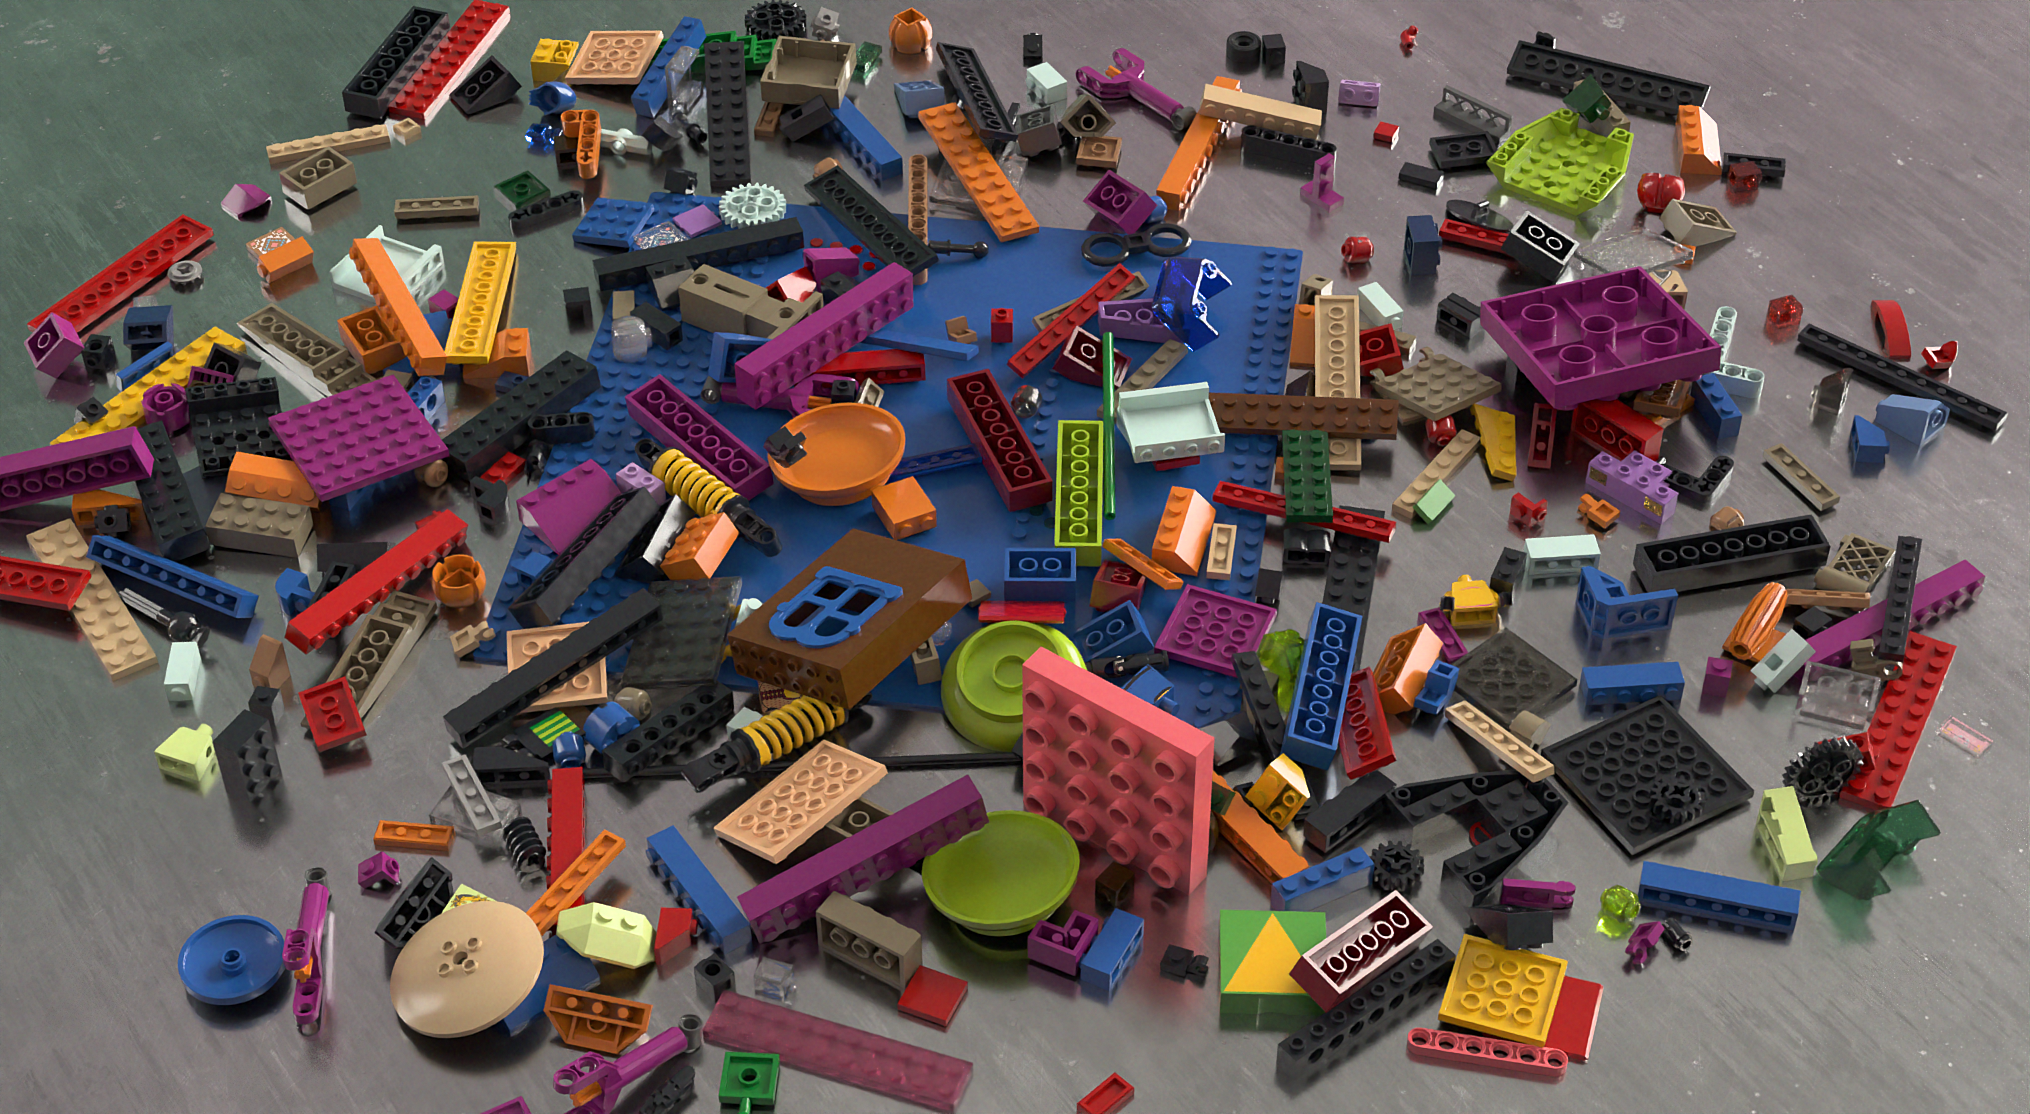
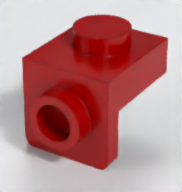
M1518 492L1512 496L1510 514L1531 527L1545 519L1548 501L1542 499L1534 504Z

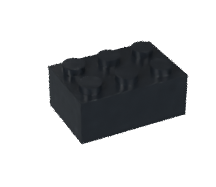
M1526 210L1508 234L1501 250L1545 278L1555 282L1572 259L1580 243Z
M246 709L212 741L226 792L250 803L281 771L269 720Z

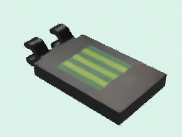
M584 705L554 707L513 730L514 735L509 734L505 736L503 741L508 746L504 748L548 762L554 758L553 741L562 733L573 732L584 740L586 732L583 728L591 712Z

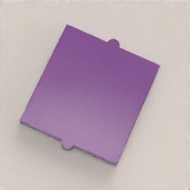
M700 205L673 217V221L680 227V230L684 231L691 238L722 225V221L705 205Z

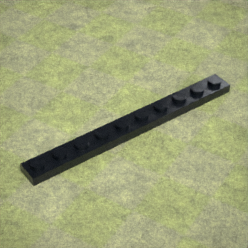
M1808 324L1798 334L1797 341L1808 347L1821 351L1826 355L1832 356L1924 399L1940 401L1951 411L1980 423L1987 428L1996 431L2006 420L2008 412L1812 324Z

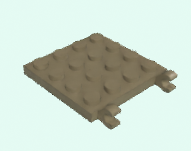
M1427 346L1419 349V352L1423 353L1425 357L1419 359L1417 365L1403 369L1399 373L1385 377L1383 371L1379 368L1370 371V374L1375 377L1374 380L1370 381V384L1375 387V391L1393 400H1399L1400 404L1433 421H1437L1501 392L1500 382L1444 354L1435 355L1433 350Z

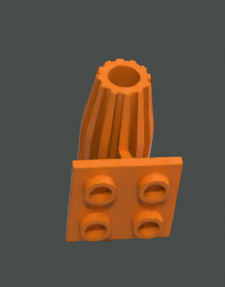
M1768 583L1750 601L1724 642L1722 649L1731 652L1737 659H1749L1758 663L1786 635V633L1774 629L1782 616L1788 597L1785 587L1779 583Z

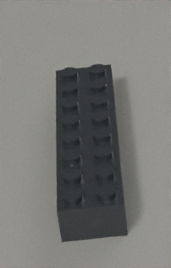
M413 6L342 91L345 111L381 119L388 111L390 103L449 32L448 13Z
M566 350L442 439L449 450V456L441 460L446 462L448 470L470 482L475 476L478 477L491 468L507 452H513L530 439L528 427L530 418L537 415L566 413L599 389L601 384L597 367Z
M162 420L137 429L152 454L154 461L151 477L136 480L135 483L162 556L176 562L211 549Z
M646 487L617 494L511 604L508 610L523 629L556 624L561 619L560 615L575 604L574 600L589 589L588 585L601 577V571L615 562V556L628 548V542L642 533L641 528L655 519V514L660 509V506Z
M1810 514L1636 544L1633 566L1648 593L1675 589L1677 592L1826 566L1831 545L1813 515Z

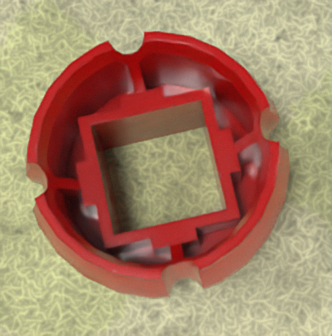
M1660 173L1642 174L1637 188L1638 199L1645 212L1659 214L1664 212L1672 199L1682 201L1685 193L1684 180L1682 178L1669 174L1661 177Z

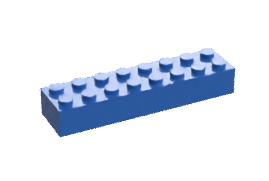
M1316 602L1308 622L1280 755L1284 753L1289 759L1321 769H1329L1337 749L1363 616Z

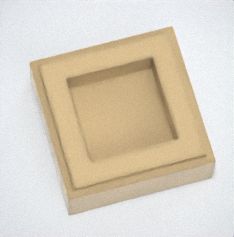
M410 118L392 126L393 132L404 140L421 132V127Z

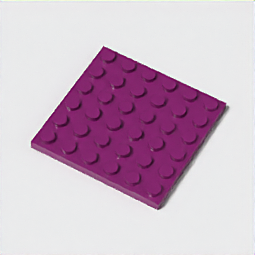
M394 374L268 418L269 426L321 502L449 456V450Z

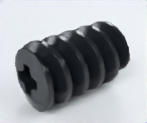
M517 817L511 820L503 829L502 835L518 868L525 873L539 870L546 862V848L539 839L538 833L535 832V827L528 817Z

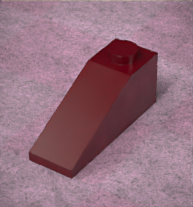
M1535 403L1527 468L1550 470L1557 409H1554L1552 405Z

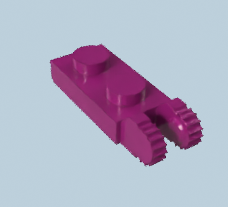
M1503 878L1500 903L1542 908H1569L1573 905L1574 899L1571 895L1575 894L1576 887L1574 883L1568 881H1559L1555 884V882Z

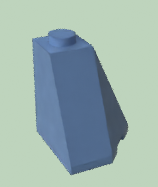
M1892 394L1878 403L1875 422L1920 447L1946 426L1950 409L1937 400Z

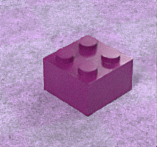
M52 312L24 342L36 369L55 379L67 369L68 365L84 349L72 323Z

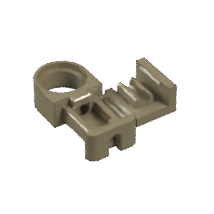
M1873 639L1851 641L1850 650L1853 657L1851 671L1854 674L1853 679L1856 684H1859V680L1880 677L1881 681L1897 679L1902 675L1903 663L1881 660L1878 657L1877 662H1875L1876 656L1872 655V652H1874ZM1894 664L1898 669L1889 671L1885 669V666Z

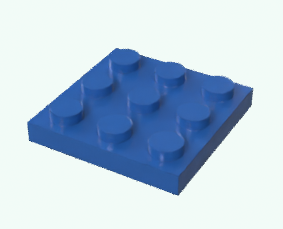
M597 198L573 232V241L629 248L653 213V203Z

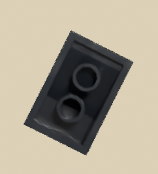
M491 55L449 96L469 115L508 100L522 86Z
M1511 903L1465 906V912L1495 944L1504 945L1505 950H1520V945H1527V948L1538 949L1543 948L1545 943H1553V911Z

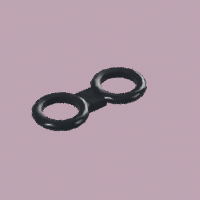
M1161 223L1151 226L1145 232L1124 235V238L1113 233L1091 235L1083 242L1081 252L1086 261L1093 265L1113 267L1126 261L1130 254L1150 252L1160 257H1175L1186 252L1192 242L1191 235L1183 227L1171 223ZM1160 233H1173L1178 235L1183 241L1178 246L1163 248L1153 244L1151 238ZM1110 242L1120 246L1122 251L1113 257H1099L1093 254L1090 249L1097 243Z

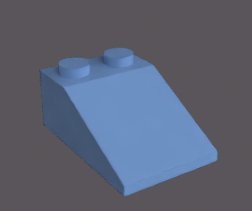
M933 80L894 83V89L902 112L905 115H909V118H918L919 111L945 105L944 88Z

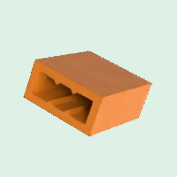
M913 476L871 490L872 507L894 540L937 527L936 509Z

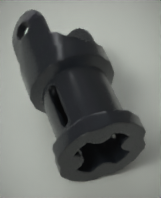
M535 439L530 441L527 447L529 454L526 456L524 468L527 477H530L532 471L540 470L541 473H544L546 459L544 455L548 450V446L544 441Z

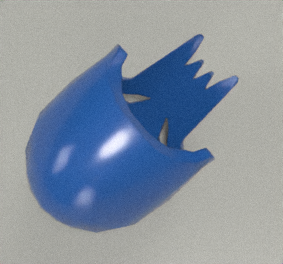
M558 81L545 82L540 87L529 90L530 95H528L530 97L528 104L537 106L544 112V115H560L565 111L571 110L577 100L575 92L567 84Z

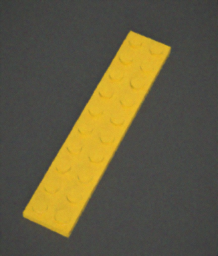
M516 242L473 243L444 351L447 356L446 363L454 365L461 363L488 364L516 253Z
M213 327L105 403L103 406L108 410V414L93 425H90L85 419L78 422L51 441L50 445L133 426L137 428L146 421L141 400H143V394L147 389L157 384L171 386V383L178 384L184 389L188 388L191 367L199 366L204 368L214 342L231 346L241 352L246 350L245 342L217 327Z

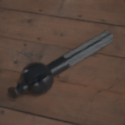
M128 588L119 592L122 602L167 626L168 634L174 641L197 642L199 649L208 640L211 628L201 627L200 620L194 614L186 611L173 614Z

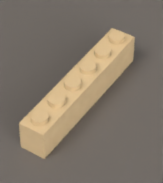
M1205 84L1201 96L1199 114L1316 140L1321 126L1322 111Z

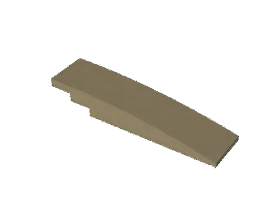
M273 303L237 322L238 327L254 341L327 397L377 380L364 371L363 365L349 356L348 349Z
M393 591L386 603L381 602L373 615L368 614L326 681L327 683L344 676L346 677L360 718L368 711L415 645L438 608L436 601ZM305 715L300 723L301 727L311 729Z

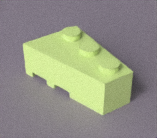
M1794 787L1764 790L1756 825L1782 881L1812 877L1814 868L1818 864L1816 852L1813 850Z

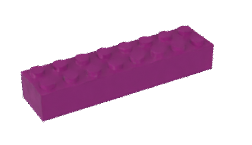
M661 374L625 396L630 417L666 447L678 448L685 457L690 458L701 469L708 471L709 475L715 476L717 480L722 481L725 486L730 487L735 493L747 498L748 501L774 484L771 467L765 460Z
M135 426L0 457V511L151 477L154 458Z

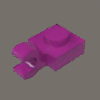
M1660 921L1639 924L1629 938L1628 942L1630 945L1626 947L1625 953H1635V959L1632 961L1633 964L1644 963L1647 957L1646 948L1653 947L1659 941L1658 938L1664 931Z

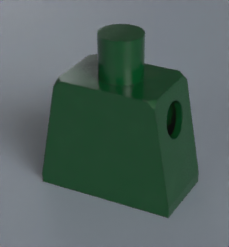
M1591 74L1562 100L1569 110L1580 114L1579 117L1588 123H1593L1597 118L1600 120L1607 119L1610 114L1608 108L1612 104Z

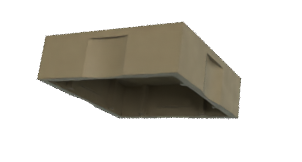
M779 36L772 51V59L767 64L760 80L762 101L802 105L821 94L830 108L839 109L856 66V43L815 41L806 38Z

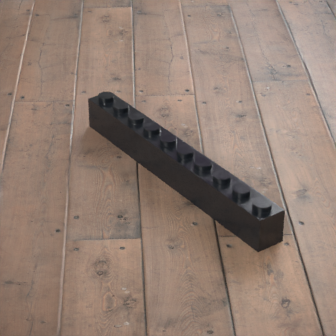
M797 217L595 259L592 260L594 277L601 292L647 282L646 267L686 256L693 270L696 271L703 264L710 267H718L804 248V236Z
M644 588L636 593H632L627 599L612 606L608 611L592 619L580 629L573 631L560 642L551 645L549 649L538 656L532 657L527 663L512 670L508 675L492 683L482 692L470 697L457 708L451 709L443 716L447 731L463 749L662 621L661 605Z

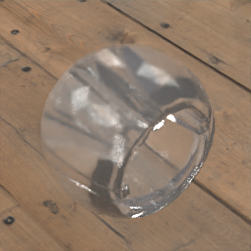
M623 316L611 323L615 359L624 363H633L647 356V347H652L650 328H645L642 319L635 316Z

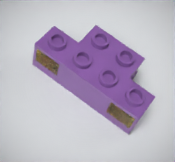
M1635 450L1622 461L1602 451L1589 462L1586 483L1661 525L1675 513L1678 493L1669 488L1670 484L1664 482L1672 474V471Z

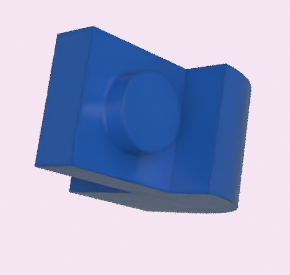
M286 568L275 584L280 608L288 615H291L295 609L300 612L306 610L315 592L310 590L307 574Z
M1436 660L1428 670L1425 687L1415 698L1414 707L1435 715L1440 710L1444 711L1454 692L1460 668Z

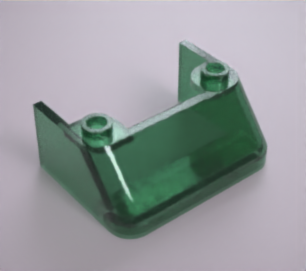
M1919 799L1873 811L1861 817L1819 863L1816 871L1826 882L1858 900L1864 899L1867 901L1875 896L1890 893L1892 890L1880 873L1896 855L1903 854L1906 856L1916 850V845L1920 840L1939 836L1941 831Z

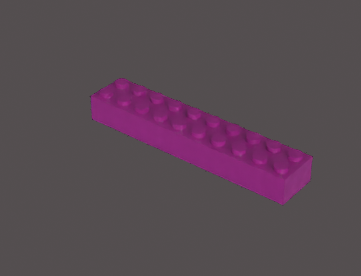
M893 262L736 362L737 398L756 410L840 354L863 341L866 336L873 334L914 307L913 273Z
M967 774L737 896L742 911L750 923V927L759 944L772 941L779 934L789 929H795L805 920L816 917L817 909L833 891L849 897L858 892H864L880 880H886L895 872L913 866L925 856L937 853L940 848L950 843L958 842L970 832L982 829L985 824L989 823L983 798Z

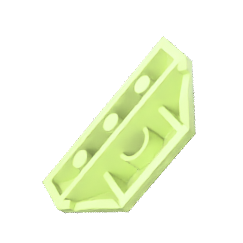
M595 902L563 910L558 914L556 935L560 939H564L570 947L584 957L631 969L656 961L654 946L657 932L644 915Z

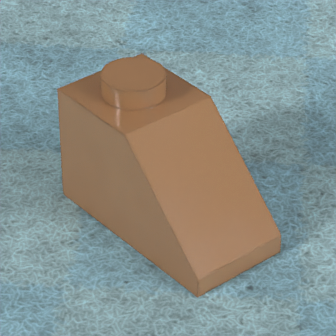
M264 634L259 639L249 668L252 684L255 688L263 686L278 689L291 676L283 642Z

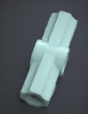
M601 129L600 147L610 148L618 155L632 152L650 156L653 145L644 137L633 135L627 129H619L618 132Z

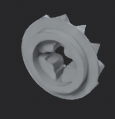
M181 261L172 265L168 270L170 282H175L176 285L194 283V280H199L200 275L203 274L201 265L195 261Z

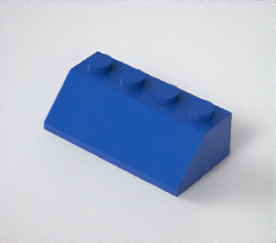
M557 935L544 941L542 968L535 985L522 1003L509 1015L500 1020V1022L511 1034L544 1014L543 1010L549 984L582 991L599 981L600 976L591 959L580 955L564 939H560Z

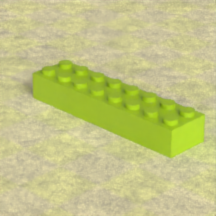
M1058 420L1055 548H1076V566H1101L1103 421Z

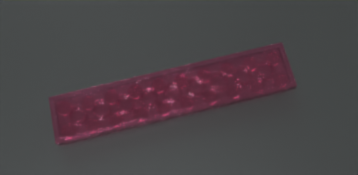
M727 990L723 991L702 1030L703 1037L757 1053L779 1054L780 1060L951 1111H955L973 1071V1063Z

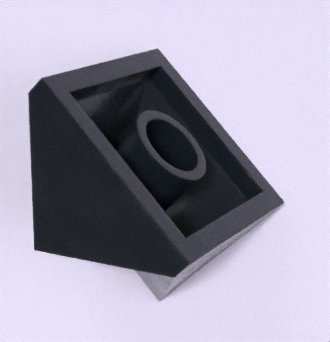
M1246 711L1230 712L1197 728L1214 737L1213 761L1217 766L1259 746Z

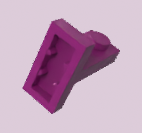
M1330 153L1315 161L1313 180L1300 188L1301 195L1328 212L1344 204V197L1333 191L1335 157Z

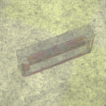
M1951 715L1937 728L1935 733L1977 760L1991 748L1993 740Z

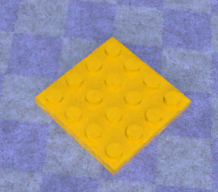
M1464 934L1439 1010L1438 1020L1544 1048L1568 961L1521 948L1520 950H1505L1504 945Z

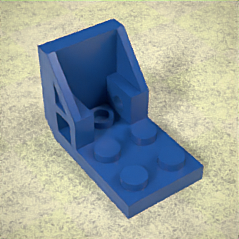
M1592 566L1581 567L1576 602L1592 635L1608 639L1672 629L1678 599L1675 589L1629 595L1623 582Z

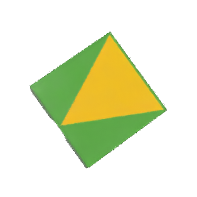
M1220 910V1013L1260 1014L1275 1012L1287 1015L1321 1016L1326 1013L1289 975L1304 953L1326 939L1325 912Z

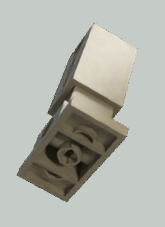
M705 264L694 271L678 287L682 321L712 333H736L774 339L823 307V294L815 291L809 298L805 299L804 303L792 298L782 302L769 297L767 289Z

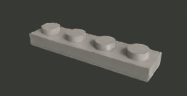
M464 754L443 762V771L478 837L501 829V820L467 756Z

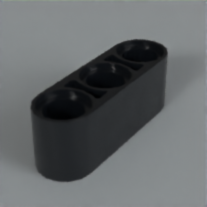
M588 412L537 415L528 421L530 440L539 439L547 445L587 442L595 437L593 415Z

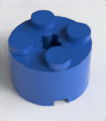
M607 702L608 706L602 709L600 707L596 708L584 724L583 730L586 732L584 740L600 754H602L603 749L640 726L639 721L616 702Z

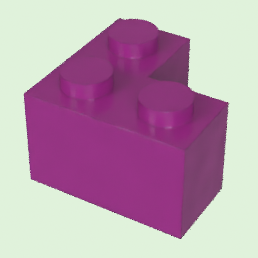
M1074 910L1064 928L1043 920L1038 921L1028 936V958L1076 976L1080 969L1078 965L1081 956L1084 953H1088L1093 937L1098 935V918Z

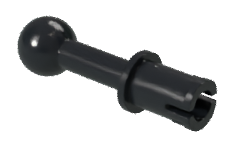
M677 112L673 115L672 122L676 118L683 123L681 126L686 130V135L689 138L694 139L697 143L706 142L707 134L701 130L697 123H689L685 113Z
M950 239L947 241L929 240L928 247L936 254H946L947 256H950L951 252L973 253L976 257L983 258L989 252L988 245L983 241H978L974 245L951 244Z

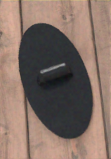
M1463 200L1447 201L1446 207L1452 214L1475 226L1503 233L1510 232L1514 227L1509 219L1489 209L1490 203L1487 200L1476 204Z

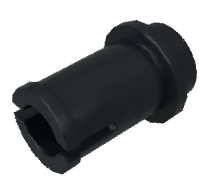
M1674 918L1665 920L1669 927L1662 923L1664 927L1663 932L1674 942L1673 946L1681 951L1690 948L1693 944L1692 935L1689 932H1685Z

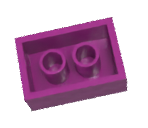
M1111 170L1106 172L1083 200L1095 215L1127 235L1134 234L1158 206L1145 191Z

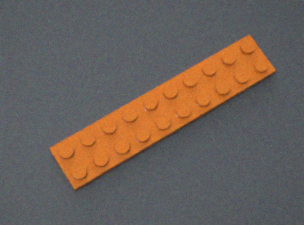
M956 102L919 111L918 118L999 240L1005 242L1039 233L1040 226Z

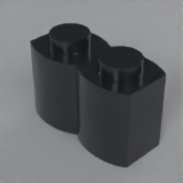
M1299 528L1284 530V562L1290 564L1306 562L1311 565L1329 564L1331 553L1330 532L1318 529L1306 531Z

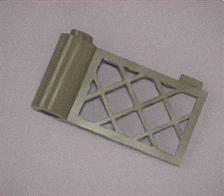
M1851 533L1850 536L1845 534L1839 544L1842 547L1828 567H1824L1823 570L1819 569L1814 578V582L1817 583L1816 588L1823 591L1869 593L1893 558L1896 550ZM1854 542L1863 547L1855 548L1852 543ZM1879 552L1886 556L1877 557L1875 553ZM1859 554H1868L1869 558H1861ZM1852 555L1854 559L1846 560L1844 556ZM1868 564H1875V566H1876L1877 568H1870V569H1869V568L1867 567V565H1868ZM1851 566H1860L1861 570H1853ZM1844 567L1846 571L1842 572L1834 568ZM1866 576L1869 581H1864L1858 577Z

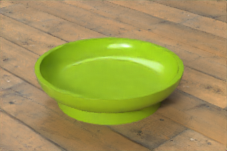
M1024 621L992 623L971 633L952 652L942 675L941 699L944 711L951 724L962 736L976 745L994 751L1012 752L1011 750L1023 732L1022 665L1040 647H1043L1087 670L1082 656L1072 641L1049 625Z
M1016 810L988 812L989 823L985 824L982 829L970 832L958 842L950 843L940 848L933 855L925 856L922 866L923 885L929 899L942 914L971 931L988 936H1009L1033 929L1038 921H1046L1073 890L1079 872L1078 848L1074 839L1062 826L1042 815Z

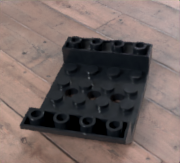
M276 377L185 388L190 423L202 479L228 476L236 452L293 461L268 422L269 417L282 413Z

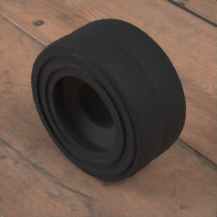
M1238 31L1232 33L1227 38L1226 54L1230 60L1245 64L1259 59L1261 55V39L1257 34L1249 31Z

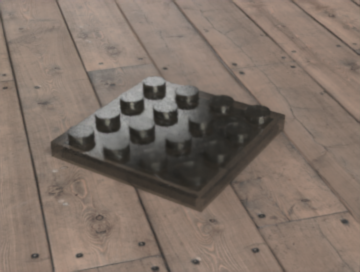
M1507 627L1451 664L1460 668L1454 691L1509 733L1511 731L1509 729L1510 725L1522 711L1526 710L1534 715L1538 714L1576 687L1578 680Z

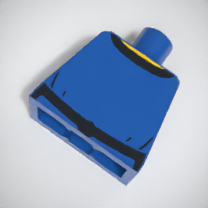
M1148 664L1121 687V689L1172 716H1175L1179 711L1180 705L1174 701V685Z

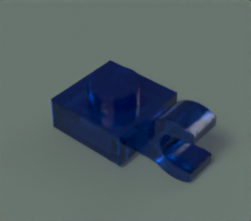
M532 123L525 137L528 142L545 143L549 140L554 144V136H560L562 130L558 128L552 129L551 125Z

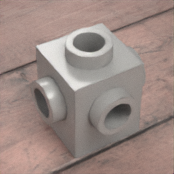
M821 7L818 16H814L810 27L813 28L812 36L826 41H830L832 35L836 36L840 26L837 24L839 13Z

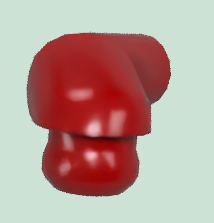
M1411 25L1409 29L1404 30L1400 35L1406 50L1413 48L1412 40L1416 38V34L1419 32L1418 28L1414 25Z

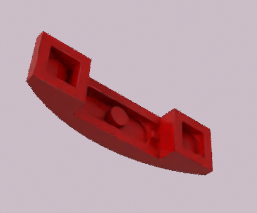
M1872 300L1871 304L1875 317L1880 318L1886 336L1885 348L1888 358L1911 359L1909 332L1901 307L1894 300Z

